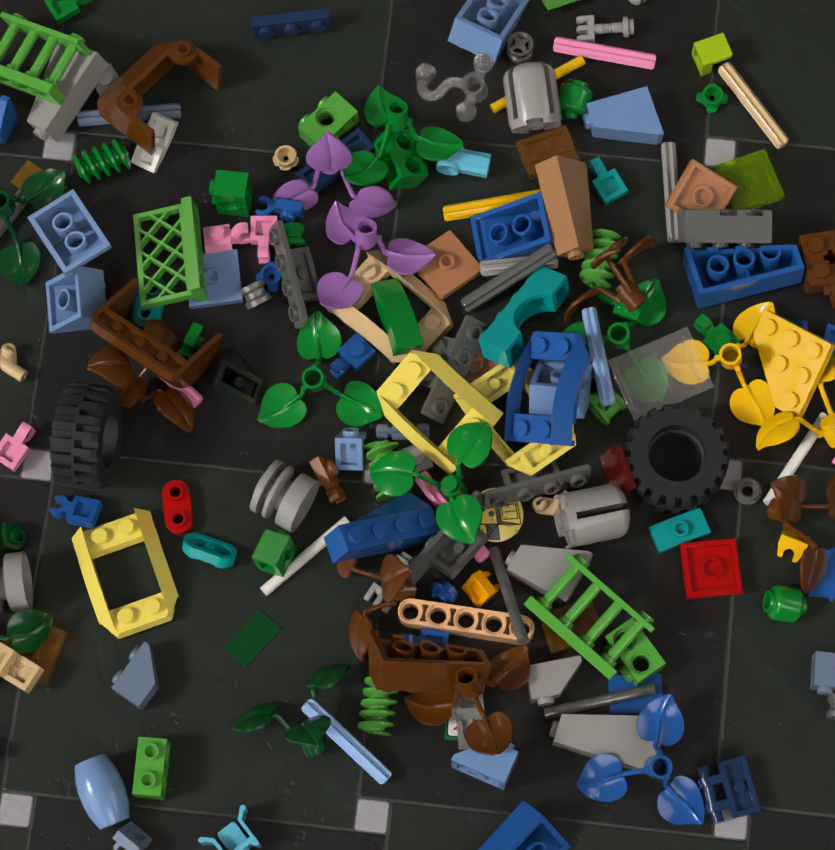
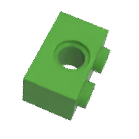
M335 91L330 97L325 96L312 114L308 113L301 119L298 126L299 135L311 147L322 137L325 131L332 133L341 140L359 122L358 111ZM326 119L333 121L332 124L327 126L321 124Z

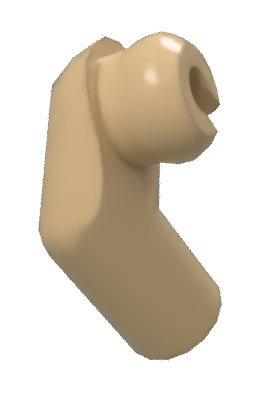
M5 343L0 349V368L19 382H23L28 375V371L17 364L15 345Z
M537 496L532 502L533 509L538 514L554 516V513L559 511L558 499L553 500V498Z

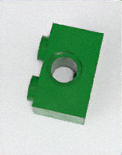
M216 170L215 179L210 180L209 194L212 195V204L216 205L218 214L250 217L253 190L249 173Z

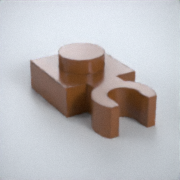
M319 456L309 461L320 485L325 487L329 501L339 504L346 500L347 497L339 486L340 480L337 476L339 471L336 464L329 458Z

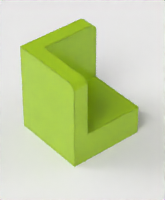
M724 33L695 42L693 44L692 56L700 75L704 76L711 73L713 64L730 59L732 51Z

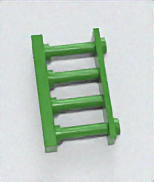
M1 12L0 17L9 27L0 41V62L18 31L27 34L12 62L7 64L6 67L0 63V83L61 106L66 96L58 89L60 87L58 83L76 52L90 57L92 51L84 44L86 41L77 34L67 35L27 21L20 14L14 13L10 15ZM37 38L47 41L30 71H26L25 74L22 73L19 69ZM56 46L66 48L49 79L41 80L39 75Z
M568 553L565 558L571 563L569 568L543 597L539 596L535 600L530 596L524 605L604 676L611 680L617 674V671L613 668L617 664L615 662L617 658L644 628L652 634L655 630L651 625L654 620L643 610H640L639 613L634 611L586 568L590 564L579 554L573 557ZM581 572L593 583L564 616L560 615L557 619L549 612L552 608L551 604L577 574ZM602 590L614 602L585 635L582 633L580 637H577L571 631L574 626L572 623ZM624 609L636 621L607 654L603 653L599 656L592 650L595 646L593 642L621 610Z

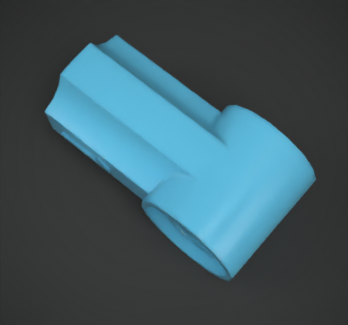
M463 147L449 158L437 161L436 170L450 176L462 173L487 178L491 154L467 150Z

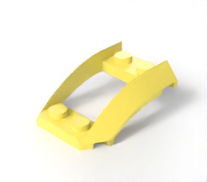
M412 349L377 390L378 398L384 416L421 452L447 474L451 475L456 470L455 463L457 459L453 458L447 451L449 435L439 446L435 445L398 410L401 404L432 370L451 390L472 407L455 428L467 423L484 421L488 422L492 428L503 415V412L459 375L438 353Z
M519 358L510 369L499 364L470 384L492 403L508 392ZM530 367L523 387L528 396L529 384L534 374V370L530 369ZM454 394L453 397L464 413L467 414L472 407L457 394ZM573 425V427H572V440L575 441V445H576V436H575V434H574V425ZM491 428L492 450L507 466L529 476H532L574 447L529 443L514 453L495 429Z
M134 508V514L94 527L93 529L83 531L80 527L72 537L80 569L98 622L118 639L171 621L175 612L174 606L177 597H179L151 512L148 510ZM144 541L161 593L109 610L93 559Z

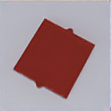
M620 444L599 457L606 473V479L610 484L618 486L624 494L637 487Z

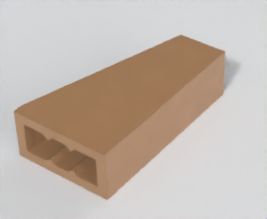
M556 155L536 164L535 168L557 256L566 257L571 261L578 260L584 257V253L594 249L587 165L583 161Z

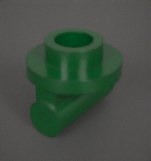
M16 522L1 523L0 552H10V550L22 548L25 543L23 527Z

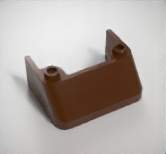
M176 40L155 44L111 85L97 101L99 115L150 155L155 153V130L139 119L137 115L143 109L142 96L175 64L184 65L215 90L219 91L221 89L222 65L190 41Z
M134 277L93 313L90 323L91 329L107 343L121 350L172 386L187 388L213 365L223 335L218 332L189 360L169 349L123 318L131 310L139 280Z

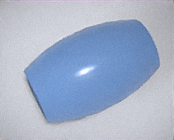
M104 753L75 765V783L79 798L89 818L100 830L130 818L126 787L115 765Z

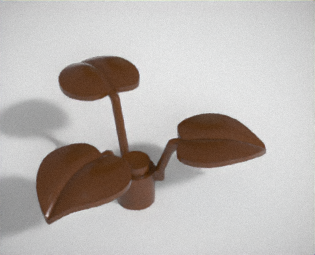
M647 235L639 240L616 264L618 267L623 265L629 280L624 279L611 260V256L616 252H620L621 248L628 242L627 236L614 242L608 250L600 253L590 264L592 269L597 268L604 261L607 262L622 283L615 289L618 295L611 293L601 286L588 290L575 299L566 310L564 315L566 325L571 315L583 302L599 293L612 298L617 304L622 302L630 313L647 300L646 296L639 289V285L635 282L628 266V261L641 251L656 247L655 239L651 235Z
M150 319L142 326V331L176 353L180 351L182 347L181 337L171 325L162 320ZM104 347L91 358L87 370L99 374L114 385L120 386L118 392L123 406L132 408L139 400L144 403L147 399L154 397V404L161 414L188 433L193 430L194 407L184 393L174 388H168L165 392L158 389L146 394L147 383L142 378L148 372V369L144 367L140 374L135 377L133 373L134 368L130 366L128 356L115 347Z
M789 475L770 482L775 498L768 505V517L772 520L783 522V528L791 530L810 545V548L804 550L800 561L802 594L809 593L823 580L828 568V555L825 548L817 547L815 541L795 528L792 523L799 521L802 513L801 509L829 508L830 518L835 519V475L828 483L826 489L827 502L824 504L802 503L806 497L807 487L805 480L800 476Z
M394 554L385 556L380 574L358 568L356 565L358 558L336 563L337 570L343 578H349L353 571L357 574L382 580V596L385 602L366 608L363 612L355 610L349 624V640L352 650L362 662H366L365 656L368 653V632L373 630L372 622L368 615L387 606H396L397 601L414 599L416 596V584L413 585L408 580L413 569L405 565Z
M521 645L511 648L489 661L491 669L488 679L481 672L477 673L473 667L465 666L460 668L455 674L454 693L418 692L405 696L404 701L409 712L422 724L428 726L441 725L451 718V708L457 707L461 692L464 697L474 700L482 718L473 721L467 727L465 739L468 746L479 754L491 756L501 754L511 743L513 736L512 723L507 715L502 712H494L487 717L478 696L483 689L482 682L492 688L498 684L500 689L512 691L522 687L528 681L531 666L527 646Z

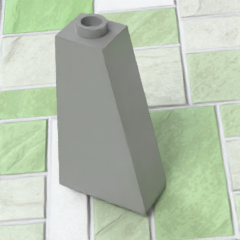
M56 46L42 79L43 81L45 78L49 79L66 48ZM91 50L90 57L78 52L74 55L58 83L60 86L58 89L66 96L61 106L39 97L35 98L27 122L34 128L33 133L40 139L46 141L49 138L57 143L60 141L110 66L96 51Z
M561 714L560 721H553L549 734L550 737L554 738L553 746L591 758L598 754H610L620 760L623 768L630 770L643 768L646 759L655 755L652 746L653 741H644L638 736L636 729L638 715Z

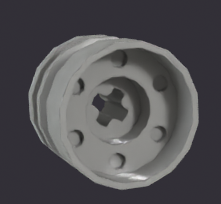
M277 459L259 479L249 508L256 514L262 510L261 515L265 519L269 518L277 510L275 524L292 533L299 527L317 495L320 483L305 473L300 474L292 481L295 471L294 467L288 466L285 468V463Z
M24 551L5 554L3 567L0 566V613L4 610L5 600H7L13 612L23 608H32L33 606L32 576L28 557Z

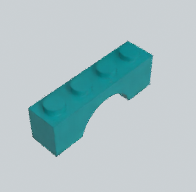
M544 266L530 274L521 289L513 294L511 301L503 311L497 314L490 327L482 332L479 343L483 357L510 369L525 349L522 334L519 331L521 325L526 319L537 313L556 312L570 295L567 276Z

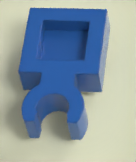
M57 495L55 496V501L58 505H62V507L58 509L50 508V513L57 519L66 517L68 524L93 529L103 505L101 500L75 495L71 502L65 496Z

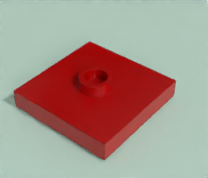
M736 538L680 543L686 600L742 595L743 589Z

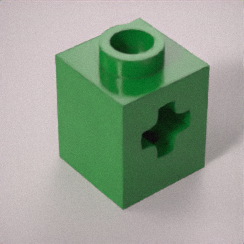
M266 529L251 558L259 570L284 577L297 548L288 533L281 530L274 532Z

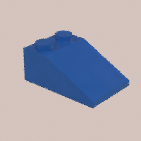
M541 191L470 217L479 264L483 260L529 256L546 244H550L555 250Z

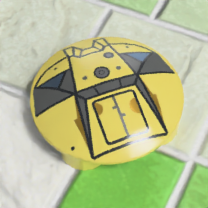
M520 501L509 503L499 509H485L483 507V516L479 529L487 534L488 541L502 542L515 536L522 526L524 517Z

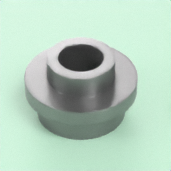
M742 478L734 487V496L743 505L755 504L762 494L760 484L753 478ZM749 488L752 491V495L745 496L742 490Z

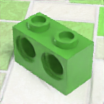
M633 617L605 636L603 649L606 654L615 645L616 639L622 636L635 622ZM643 631L631 642V646L625 649L617 658L622 667L619 669L620 673L628 683L633 682L636 687L663 669L666 664ZM636 659L645 660L648 664V669L643 672L637 671L633 667V661Z
M138 737L132 794L136 798L165 800L171 743L167 739Z

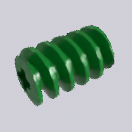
M113 139L112 148H109L106 143H102V152H99L95 146L92 147L91 156L83 150L82 159H79L75 153L72 154L81 181L84 178L88 184L92 183V175L101 180L102 171L108 177L112 176V167L118 173L121 172V164H124L127 169H131V160L123 139L121 145Z

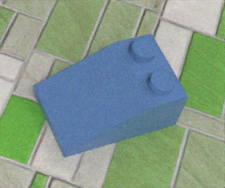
M467 0L454 19L448 42L495 63L504 50L529 0Z
M73 189L27 217L65 276L112 248Z

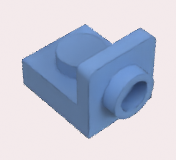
M344 428L335 437V461L338 470H364V440L367 438V432H359L358 428Z

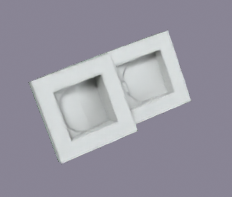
M153 112L148 126L155 130V153L150 155L137 145L131 163L155 173L169 148L179 122L160 113Z

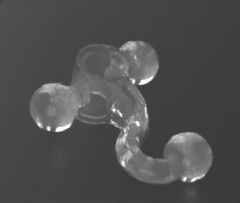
M479 53L473 60L475 72L467 73L463 78H447L433 91L428 90L427 85L436 78V70L429 63H423L416 69L418 94L427 101H436L441 99L453 87L463 89L466 99L465 102L458 105L456 114L459 120L470 122L474 120L477 114L475 102L483 101L488 95L489 90L484 76L485 73L493 68V58L487 53ZM472 84H481L477 91H469Z

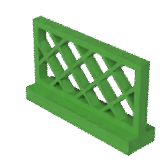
M191 196L181 198V204L134 214L137 270L142 309L145 310L193 298L197 302L207 301L200 215ZM179 213L180 219L173 227L165 222L170 215ZM155 221L156 223L148 232L141 229V222ZM163 226L170 231L160 241L154 235ZM176 234L182 238V241L176 249H173L167 244ZM151 240L158 245L148 255L143 252V248ZM163 249H166L172 254L164 263L156 260V257ZM177 257L184 260V264L178 272L169 268ZM151 263H154L160 268L150 278L145 275V271ZM167 271L174 277L166 286H163L157 281ZM179 280L186 283L187 291L179 293L171 291ZM153 286L162 290L156 298L147 299V294Z

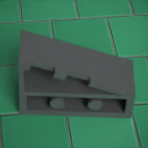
M678 209V242L686 243V248H702L703 243H712V247L728 248L729 243H738V246H746V248L755 247V243H772V210Z

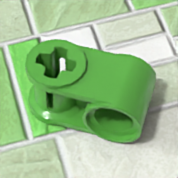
M592 374L591 384L594 385L597 390L595 375ZM597 390L595 393L590 394L588 408L603 425L608 426L611 423L610 419L620 410H625L627 405L620 395L613 391L615 403L612 406H602Z

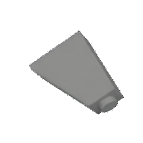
M520 545L517 552L514 550L510 552L505 565L508 566V576L545 595L571 565L565 558L568 553L573 557L579 554L589 564L593 553L582 550ZM581 572L556 598V603L564 607L566 606L583 576Z

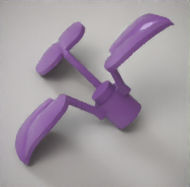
M325 131L322 137L306 154L307 164L316 170L312 183L308 185L302 179L289 181L274 193L272 200H276L277 197L303 202L304 210L310 209L317 203L319 198L318 193L313 189L317 186L320 172L323 171L325 174L332 175L339 170L343 178V169L347 168L352 162L350 150L340 139L332 133ZM343 178L351 198L354 199L349 203V209L355 215L375 218L389 213L396 207L397 202L386 189L378 186H369L361 189L356 194L350 182Z
M335 201L327 215L326 234L332 242L339 245L347 244L352 240L356 243V249L348 277L340 272H331L325 274L319 280L317 295L320 304L326 308L338 310L351 307L359 301L362 296L363 287L359 282L352 279L355 275L361 249L370 250L377 243L383 255L388 256L387 266L389 269L400 275H412L419 272L434 259L435 253L427 246L405 238L391 240L387 250L382 242V236L377 235V224L375 221L367 217H359L352 213L348 207Z

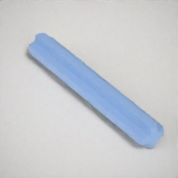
M594 307L584 308L582 310V317L590 356L593 357L592 364L600 404L602 406L613 405L615 403V396L597 311Z
M310 698L304 703L301 709L309 718L317 715H327L330 717L331 725L326 734L379 784H384L391 777L392 772L314 698Z

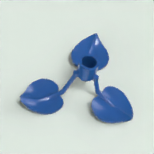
M667 694L657 697L641 710L636 723L638 736L644 741H653L652 746L655 755L646 759L643 768L622 771V764L617 757L610 754H598L586 763L577 782V788L585 796L593 800L612 802L618 800L627 792L625 776L646 773L651 778L663 779L665 790L661 791L657 797V809L663 819L678 825H701L704 823L705 811L703 798L698 786L694 781L685 776L674 777L669 785L668 780L670 779L673 765L671 760L663 755V751L658 746V743L663 746H671L681 739L684 732L683 716L675 703L673 695Z

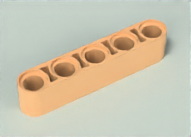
M413 598L403 600L398 607L400 623L410 629L421 630V628L446 631L449 632V635L515 645L528 644L532 640L535 630L533 621L529 617L521 615L524 625L529 628L530 632L527 634L529 638L527 642L518 643L509 613ZM407 608H415L418 611V616L409 620L403 616V612ZM435 612H442L446 616V620L440 624L432 622L430 618ZM463 616H469L473 619L474 623L469 628H463L458 623L459 619ZM491 620H496L502 627L497 632H491L486 628V624Z

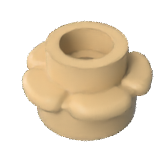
M288 145L277 148L273 156L274 165L279 166L280 170L283 171L290 170L291 167H295L299 162L296 149Z

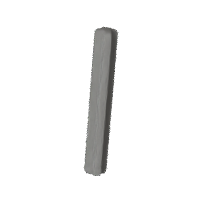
M664 142L661 145L665 203L678 182L676 144L674 142ZM665 207L667 241L669 243H680L678 242V214Z

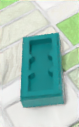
M700 507L648 528L659 554L679 547L680 543H689L711 533Z

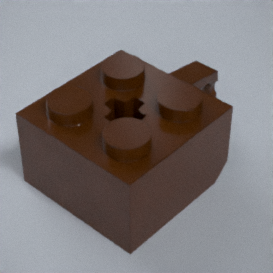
M835 230L800 235L796 245L805 267L802 279L804 291L806 294L823 292L824 295H829L832 309H834Z

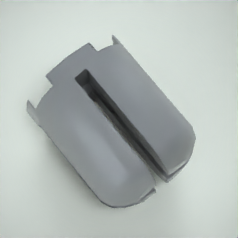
M526 62L513 66L505 72L503 86L508 122L512 133L526 134L529 133V130L545 128V131L561 126L560 120L562 116L556 73L551 65L542 62Z
M606 484L555 494L553 500L558 499L559 511L554 513L556 529L559 537L565 536L568 543L564 547L566 549L620 538L628 531L631 519L629 509L577 519V517L611 511L627 504L625 494L616 485Z

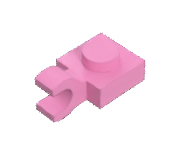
M251 216L250 243L251 245H258L257 255L259 264H266L270 261L269 230L278 220L277 216Z
M247 222L238 223L232 229H230L229 224L203 228L206 254L233 250L232 244L250 243Z
M23 421L13 437L6 433L0 441V463L16 472L31 450L25 443L36 432L32 426Z

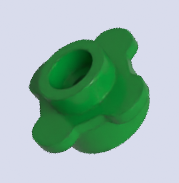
M715 83L708 84L703 92H699L696 95V101L702 103L709 113H715L717 108L721 104L727 103L728 100L727 94L723 93L722 89Z

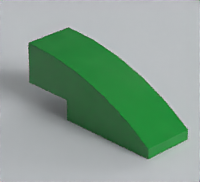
M398 278L371 283L382 328L388 335L393 356L408 354L412 349L420 351L424 345L410 302Z

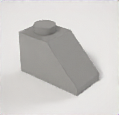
M581 655L530 665L531 673L527 686L531 704L538 703V706L554 704V699H558L581 666Z

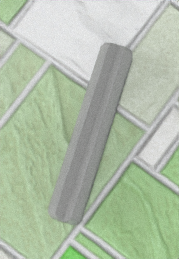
M528 256L483 260L480 262L479 267L481 276L500 275ZM556 256L555 259L545 264L544 267L551 270L557 269L558 257Z

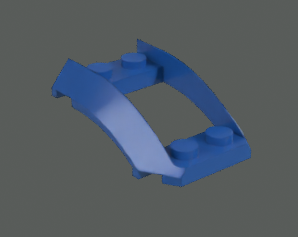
M533 332L518 360L510 382L505 410L504 441L575 446V441L572 440L573 424H576L580 389L587 367L590 362L593 363V357L589 356L585 347L587 342L583 334ZM533 359L565 361L556 387L552 416L520 413L524 382Z

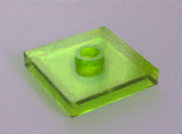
M765 149L715 165L714 170L718 175L738 187L729 201L731 209H755L782 200L785 196Z

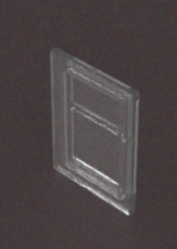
M688 327L608 360L614 374V379L618 383L634 421L640 416L645 417L647 412L653 408H656L657 411L661 410L665 404H676L714 387Z

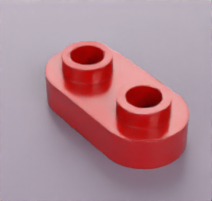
M172 480L162 490L164 519L167 529L172 534L181 536L187 534L193 527L191 493L186 483L181 480ZM179 489L181 491L179 496H171L173 490ZM182 516L183 521L176 524L174 523V518Z

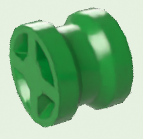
M295 222L285 223L284 228L290 249L306 247L305 240L302 238V234L305 232L304 225Z

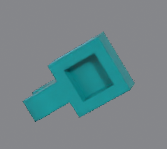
M599 157L589 161L588 169L596 178L591 181V185L604 206L628 193L627 187L615 168L607 171Z

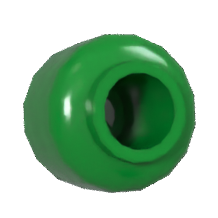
M568 79V83L560 85L558 95L562 117L577 120L578 116L587 113L586 103L591 102L593 92L588 88V83Z
M774 585L770 590L766 591L763 598V610L767 612L771 620L795 623L801 615L805 614L807 609V600L803 598L801 590L797 587Z

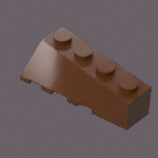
M369 630L368 632L369 675L376 690L384 692L454 693L455 674L460 668L465 666L475 668L477 673L481 672L488 679L491 664L481 649L446 644L445 648H442L431 640L421 639L419 644L404 641V636L393 634L391 639L380 637L379 631ZM482 682L483 689H482L481 694L484 693L485 686H486V684L483 683V682Z

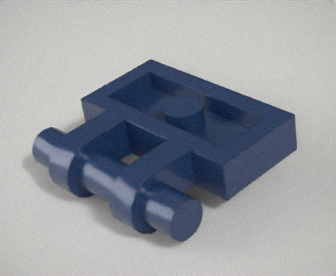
M745 755L717 762L716 765L719 772L717 775L711 776L709 766L697 768L700 776L698 783L700 789L704 790L707 805H705L707 814H711L713 824L724 822L722 810L725 809L730 810L732 820L761 812ZM722 783L726 799L718 801L714 785Z

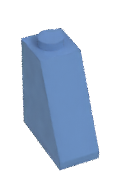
M647 86L586 103L587 113L582 115L585 128L591 130L593 137L653 145L662 143L664 133Z

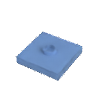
M237 249L210 254L204 253L208 300L197 302L195 298L189 299L190 309L243 303V296L239 292L242 289Z

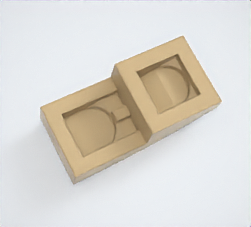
M0 642V677L29 694L44 672V669Z

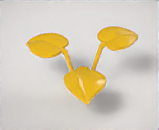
M772 302L756 304L743 311L736 318L733 324V334L741 341H744L743 343H727L723 345L719 355H715L712 360L708 361L710 356L709 350L702 342L697 340L683 341L661 358V363L665 370L681 383L697 385L708 379V366H712L718 361L721 362L724 368L734 369L743 388L737 389L732 393L730 409L738 420L747 424L762 426L767 419L774 415V403L769 386L765 381L756 379L748 385L746 384L739 367L742 362L740 349L747 347L748 344L757 349L753 334L764 310H770L775 313Z
M835 353L831 355L818 383V388L829 414L820 420L819 429L800 416L794 418V414L791 411L775 414L767 419L758 431L756 437V448L758 451L764 447L778 445L793 438L800 429L799 423L814 432L818 438L824 436L828 445L831 448H835V413H833L824 389V382L835 379Z

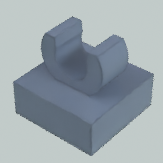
M132 821L120 828L112 838L116 841L113 850H119L121 847L126 850H144L152 841V838Z

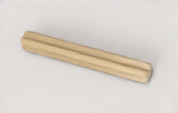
M730 62L722 64L718 69L720 76L777 149L784 147L789 141L787 135Z

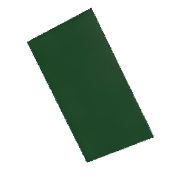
M258 609L223 648L246 668L281 628Z

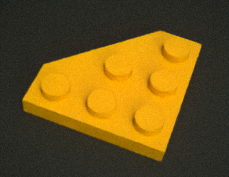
M764 310L753 335L774 407L783 412L791 411L794 414V418L797 416L803 417L835 349V344L770 310Z

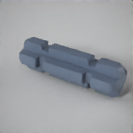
M418 423V426L415 427L429 438V424ZM378 424L376 426V437L378 440H388V438H392V440H408L393 424L392 426H388V424Z

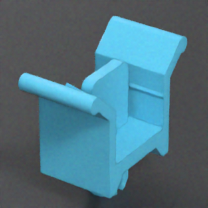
M245 805L240 806L237 820L250 837L247 839L237 824L231 822L218 832L219 839L228 850H250L252 847H262L245 824L246 814L248 813ZM199 837L198 839L203 846L207 844L215 845L218 850H223V847L215 838Z

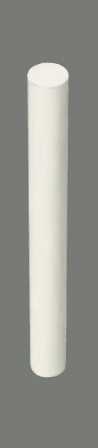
M821 412L813 426L819 429L820 420L827 416V414ZM808 431L777 479L795 473L818 438L814 432ZM772 487L763 500L767 506L775 498Z
M345 516L291 561L284 577L274 575L261 586L262 592L266 596L273 592L326 547L324 537L338 525L350 523Z

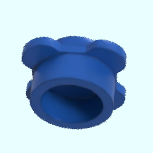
M273 261L267 262L262 268L261 273L256 275V281L263 278L265 286L268 287L270 292L278 291V286L283 281L281 272L277 270L276 264ZM270 275H274V276H275L273 279H270V278H269Z
M444 580L439 583L434 582V588L430 590L434 601L446 604L454 603L455 598L458 596L456 589Z

